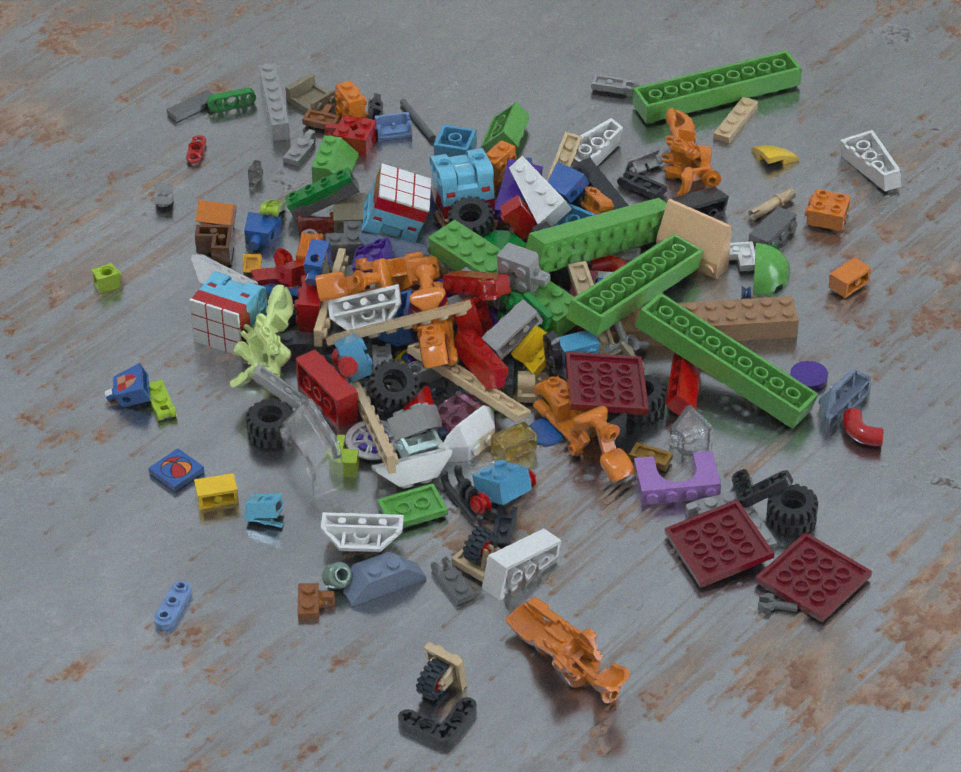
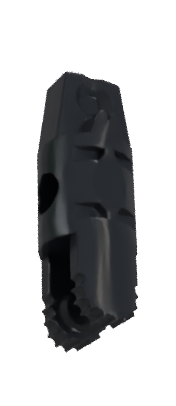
M374 93V97L368 101L367 118L375 120V116L383 115V102L381 101V95Z

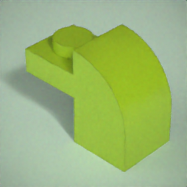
M337 435L336 443L332 444V448H327L328 467L336 475L357 477L359 449H346L345 435Z

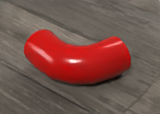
M612 255L590 261L593 271L615 272L627 264L625 260Z
M849 408L844 411V428L853 440L863 445L882 447L883 428L864 424L862 412L859 409Z

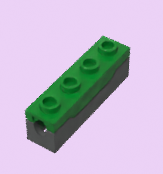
M349 167L338 170L336 173L323 177L319 181L307 184L297 191L290 192L285 196L286 207L294 219L298 221L359 193L358 181Z

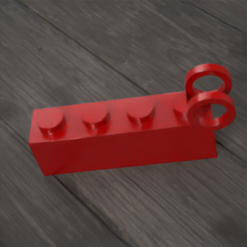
M466 270L443 274L445 293L480 296L481 300H494L499 298L500 295L511 293L508 274Z

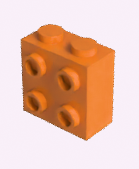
M351 80L336 84V92H334L337 104L335 106L336 114L340 115L341 118L343 115L367 118L365 110L367 100L360 93L358 86H355Z
M502 140L486 153L493 167L494 192L501 187L508 159L516 160V146Z
M815 189L813 196L810 195L808 206L805 209L804 217H807V225L842 231L849 211L851 195Z

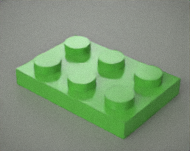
M433 483L377 499V505L382 514L404 515L403 528L448 515V509Z

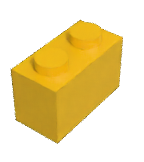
M234 473L194 479L199 510L239 504Z

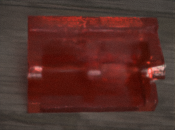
M330 212V217L301 218L302 213H298V235H301L307 229H313L318 234L334 233L333 212Z

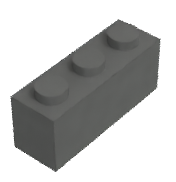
M778 206L749 234V241H753L754 249L756 248V243L769 246L775 244L777 246L784 241L797 227V214Z

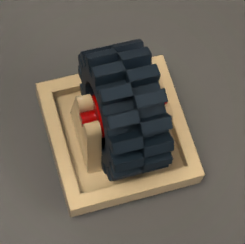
M478 526L476 530L471 531L472 535H468V541L465 540L464 542L466 546L452 557V564L483 582L488 555L500 550V548L496 544L498 543V535L483 526Z
M428 642L424 646L426 665L423 667L424 670L420 672L421 676L417 678L416 692L435 701L439 699V696L443 695V691H446L449 685L463 691L467 686L462 658L445 651L440 645Z

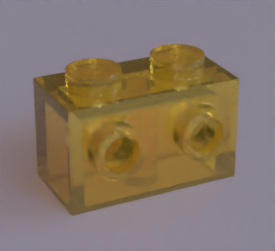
M525 421L491 435V450L500 460H506V462L537 449V434Z

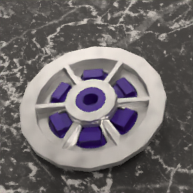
M380 420V424H383L384 432L387 433L389 443H392L395 453L397 451L396 441L394 440L389 423ZM364 421L351 427L346 434L347 448L359 449V458L366 460L381 459Z

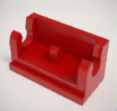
M298 259L276 266V271L283 273L285 276L284 279L279 278L278 281L283 284H289L290 287L300 285L302 275L305 276V260Z

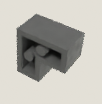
M345 221L344 233L326 234V241L330 242L333 262H335L339 248H345L349 261H353L355 250L363 245L359 239V234L362 233V221Z

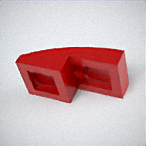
M276 268L251 270V276L254 281L258 282V285L262 286L270 283L289 285L278 281L279 278L284 279L285 276L277 272Z

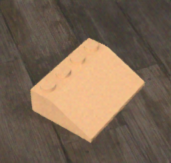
M669 199L656 238V245L672 234L678 235L704 250L697 271L718 279L729 268L731 225Z

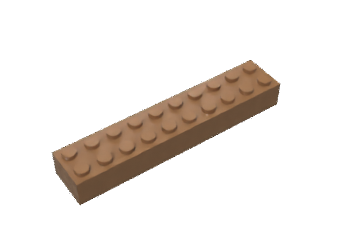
M793 296L678 303L736 341L795 338L798 335L799 319ZM645 305L620 320L627 336L634 335L639 342L648 341L649 347L664 346L635 327L640 310ZM613 325L609 329L614 344H617L620 338Z

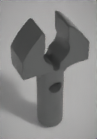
M766 593L759 596L758 609L764 614H771V611L774 609L797 612L798 605L777 601L774 599V594Z

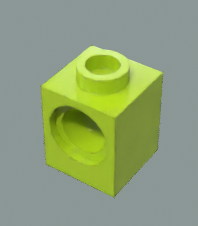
M112 263L91 269L93 284L100 294L120 288L122 276L120 270L116 269Z

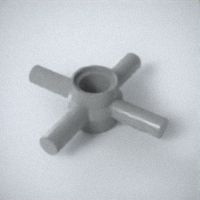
M621 321L614 324L620 338L617 344H607L605 350L606 352H613L620 347V342L624 341L632 347L635 354L638 349L648 348L649 343L648 341L639 342L634 335L627 336Z

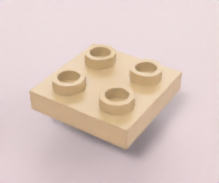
M518 371V402L534 403L542 398L548 403L543 396L535 395L533 392L536 384L550 378L547 371H542L537 377L530 371Z

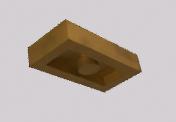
M636 442L629 453L631 461H634V458L654 456L656 468L666 471L673 459L672 452Z

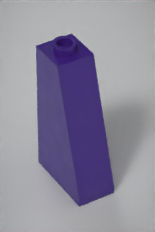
M508 159L494 209V220L503 223L504 221L500 216L502 214L501 205L516 195L524 203L526 202L509 169L516 162V160ZM531 164L542 176L543 166Z

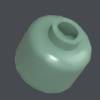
M332 563L324 568L322 580L329 589L345 588L352 580V572L345 563Z

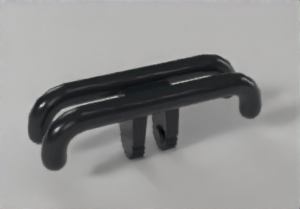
M460 465L454 467V474L460 485L459 494L451 485L448 472L445 470L441 471L440 478L446 492L471 523L480 527L484 522L483 515L478 514L476 516L470 509L471 497L478 495V489L471 485L472 483L469 479L464 478ZM492 508L483 514L488 520L494 521L498 516V511Z

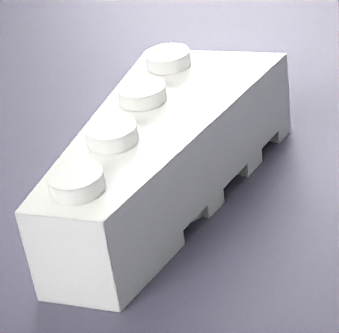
M610 118L580 135L582 139L571 168H573V164L589 157L598 166L621 143L623 127Z
M873 130L840 140L841 156L883 191L901 187V170Z
M523 156L509 167L538 225L547 221L553 227L572 209Z
M542 529L491 553L486 560L487 564L482 589L500 601L505 597L504 593L508 590L511 592L518 587L517 583L522 579L527 581L532 577L536 569L541 570L555 560L559 555L562 540L546 529Z

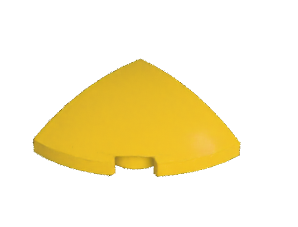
M769 145L752 147L755 155L759 159H765L768 164L780 161L785 165L799 161L797 155L784 148Z

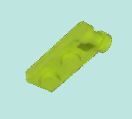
M266 200L260 206V215L272 214V216L278 217L279 213L285 209L286 201Z
M163 380L149 382L151 399L149 402L157 421L164 420L165 417L169 416L171 418L177 417L175 406L170 399Z

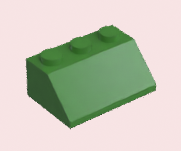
M517 102L513 103L492 118L480 148H483L484 151H489L502 140L516 146L517 149L520 146V139L524 136V130L528 126L530 115Z
M324 135L311 167L312 183L347 167L353 172L359 153L341 137Z

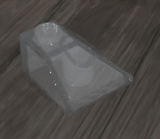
M688 405L670 428V444L683 454L693 455V452L712 451L714 427L691 405Z

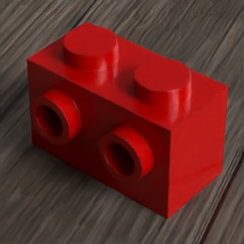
M518 195L500 206L502 220L505 224L509 223L512 232L515 235H519L522 239L528 237L532 227L538 225L531 210Z

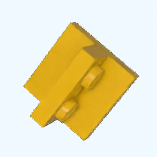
M535 325L511 354L514 358L524 363L529 371L537 377L546 367L543 335L548 332Z

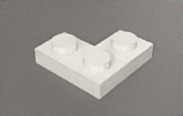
M753 241L730 243L729 260H737L740 271H751L755 268Z

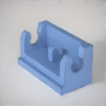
M409 112L375 116L378 141L412 137Z

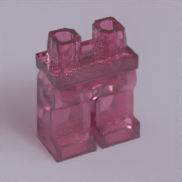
M458 390L455 396L450 397L437 406V410L442 421V427L447 428L451 432L456 425L481 406L489 405L482 402V400L476 403V396L468 393V391L462 393Z

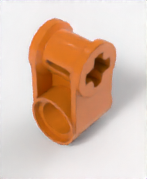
M594 187L585 188L586 194L584 200L581 201L583 208L594 214L613 210L612 200L602 194L600 190Z

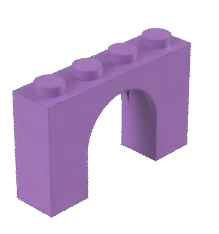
M713 451L693 452L692 469L694 476L683 482H672L661 477L657 471L654 456L634 458V468L636 471L634 476L641 505L694 501L717 496L721 493V481Z

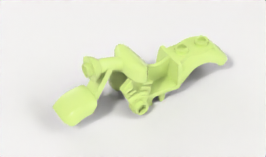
M283 285L273 287L266 309L267 315L265 316L260 313L256 316L255 324L252 327L247 324L243 326L248 334L242 331L241 335L247 340L249 345L243 341H238L235 345L234 353L238 357H243L246 361L248 360V364H251V367L247 368L245 373L241 372L237 378L231 380V387H242L253 380L251 378L253 371L259 363L280 378L281 367L291 357V351L280 342V336H276L280 331L283 332L289 324L287 322L293 315V299L287 287L284 288ZM263 387V389H264L266 392L270 393L269 390H267L265 387Z

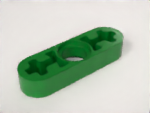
M242 88L212 94L207 98L206 102L209 109L216 112L253 104L256 100V95L252 88ZM230 97L236 98L233 102H227Z

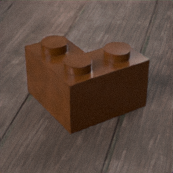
M196 225V253H211L212 260L222 265H231L234 245L233 225Z

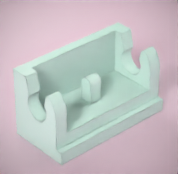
M432 429L426 434L409 439L401 438L395 442L401 458L436 450L442 440H440L437 431Z

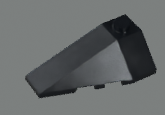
M294 331L276 335L280 336V342L291 351V357L287 363L296 361L297 357L316 350L320 355L327 356L336 348L334 344L328 346L326 339H324L322 347L314 346V333Z

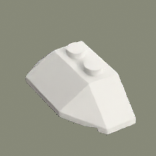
M205 255L191 256L196 275L202 284L207 281L212 272L216 271L231 276L232 281L245 285L248 282L258 285V282Z
M398 284L328 300L330 319L346 330L391 320L401 305Z
M485 405L481 406L456 425L447 435L445 441L438 445V449L444 447L452 449V455L447 462L469 461L494 443V408Z
M444 447L398 459L396 473L388 474L384 463L372 465V470L399 487L410 488L413 486V483L432 482L433 478H437L451 457L452 449Z
M323 512L321 530L340 551L381 552L402 533L404 515Z

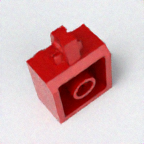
M343 115L339 124L326 125L325 136L341 137L359 153V156L367 157L377 138L376 120Z
M480 296L465 298L462 301L470 300L472 307L467 310L465 315L456 317L453 314V317L457 320L458 331L472 329L482 338L488 330L494 327L486 300H481Z

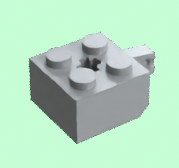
M507 243L497 255L498 273L509 275L511 289L522 293L529 291L533 294L539 286H546L550 281V274L539 269L537 252Z
M428 402L412 405L406 411H397L393 413V417L387 419L395 441H399L401 438L409 439L434 428L442 427V421L436 404L428 405Z

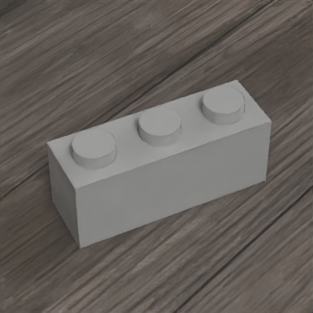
M523 299L507 315L502 317L492 329L488 330L482 337V340L502 360L525 338L535 325L538 326L543 320L539 313Z

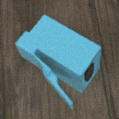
M252 494L245 502V522L255 521L264 525L268 524L282 528L284 523L271 519L277 518L284 509L282 494Z

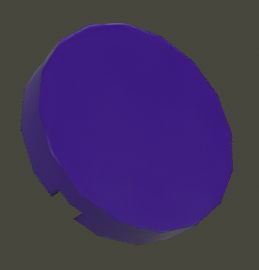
M801 361L791 368L790 376L813 389V391L819 390L827 384L828 371L818 362Z

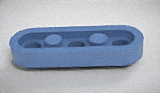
M177 581L171 586L154 615V624L157 629L165 631L174 627L192 596L190 583Z

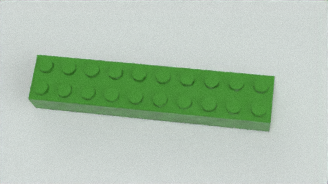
M785 50L633 88L632 105L646 123H652L666 119V112L670 108L680 110L686 114L738 101L742 97L750 98L801 85L802 68L791 54Z
M660 198L531 232L529 233L526 249L537 252L539 269L549 273L566 268L568 264L587 262L656 242L667 203Z
M453 220L428 237L429 254L436 256L453 270L458 271L468 267L472 271L498 273L497 255L501 249L458 221ZM551 281L546 286H539L532 295L554 315L550 327L546 331H554L560 337L576 326V324L566 318L570 301L574 296ZM510 288L511 292H518L523 296L524 293Z
M672 234L572 298L566 318L589 333L598 336L655 298L660 292H664L697 270L704 250L678 235Z
M661 292L640 310L635 327L792 429L812 410L818 393Z

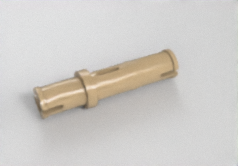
M788 188L780 194H775L773 198L749 210V217L754 214L751 219L756 220L778 206H784L786 202L796 197L795 192L790 194L793 189Z

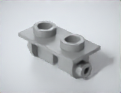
M649 150L641 156L631 157L625 170L629 169L630 172L640 174L647 171L645 165H647L649 170L660 167L663 163L662 158L657 156L660 150Z

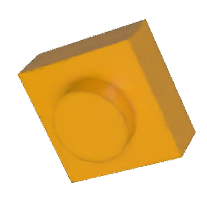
M243 254V273H251V270L262 268L261 254Z

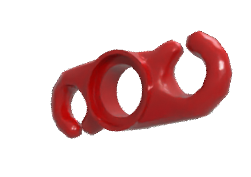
M196 135L192 137L186 155V160L189 163L200 162V158L204 155L206 138L204 136Z

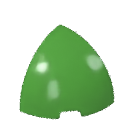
M756 243L753 295L772 293L777 286H784L790 278V265L787 258L779 250L766 244Z

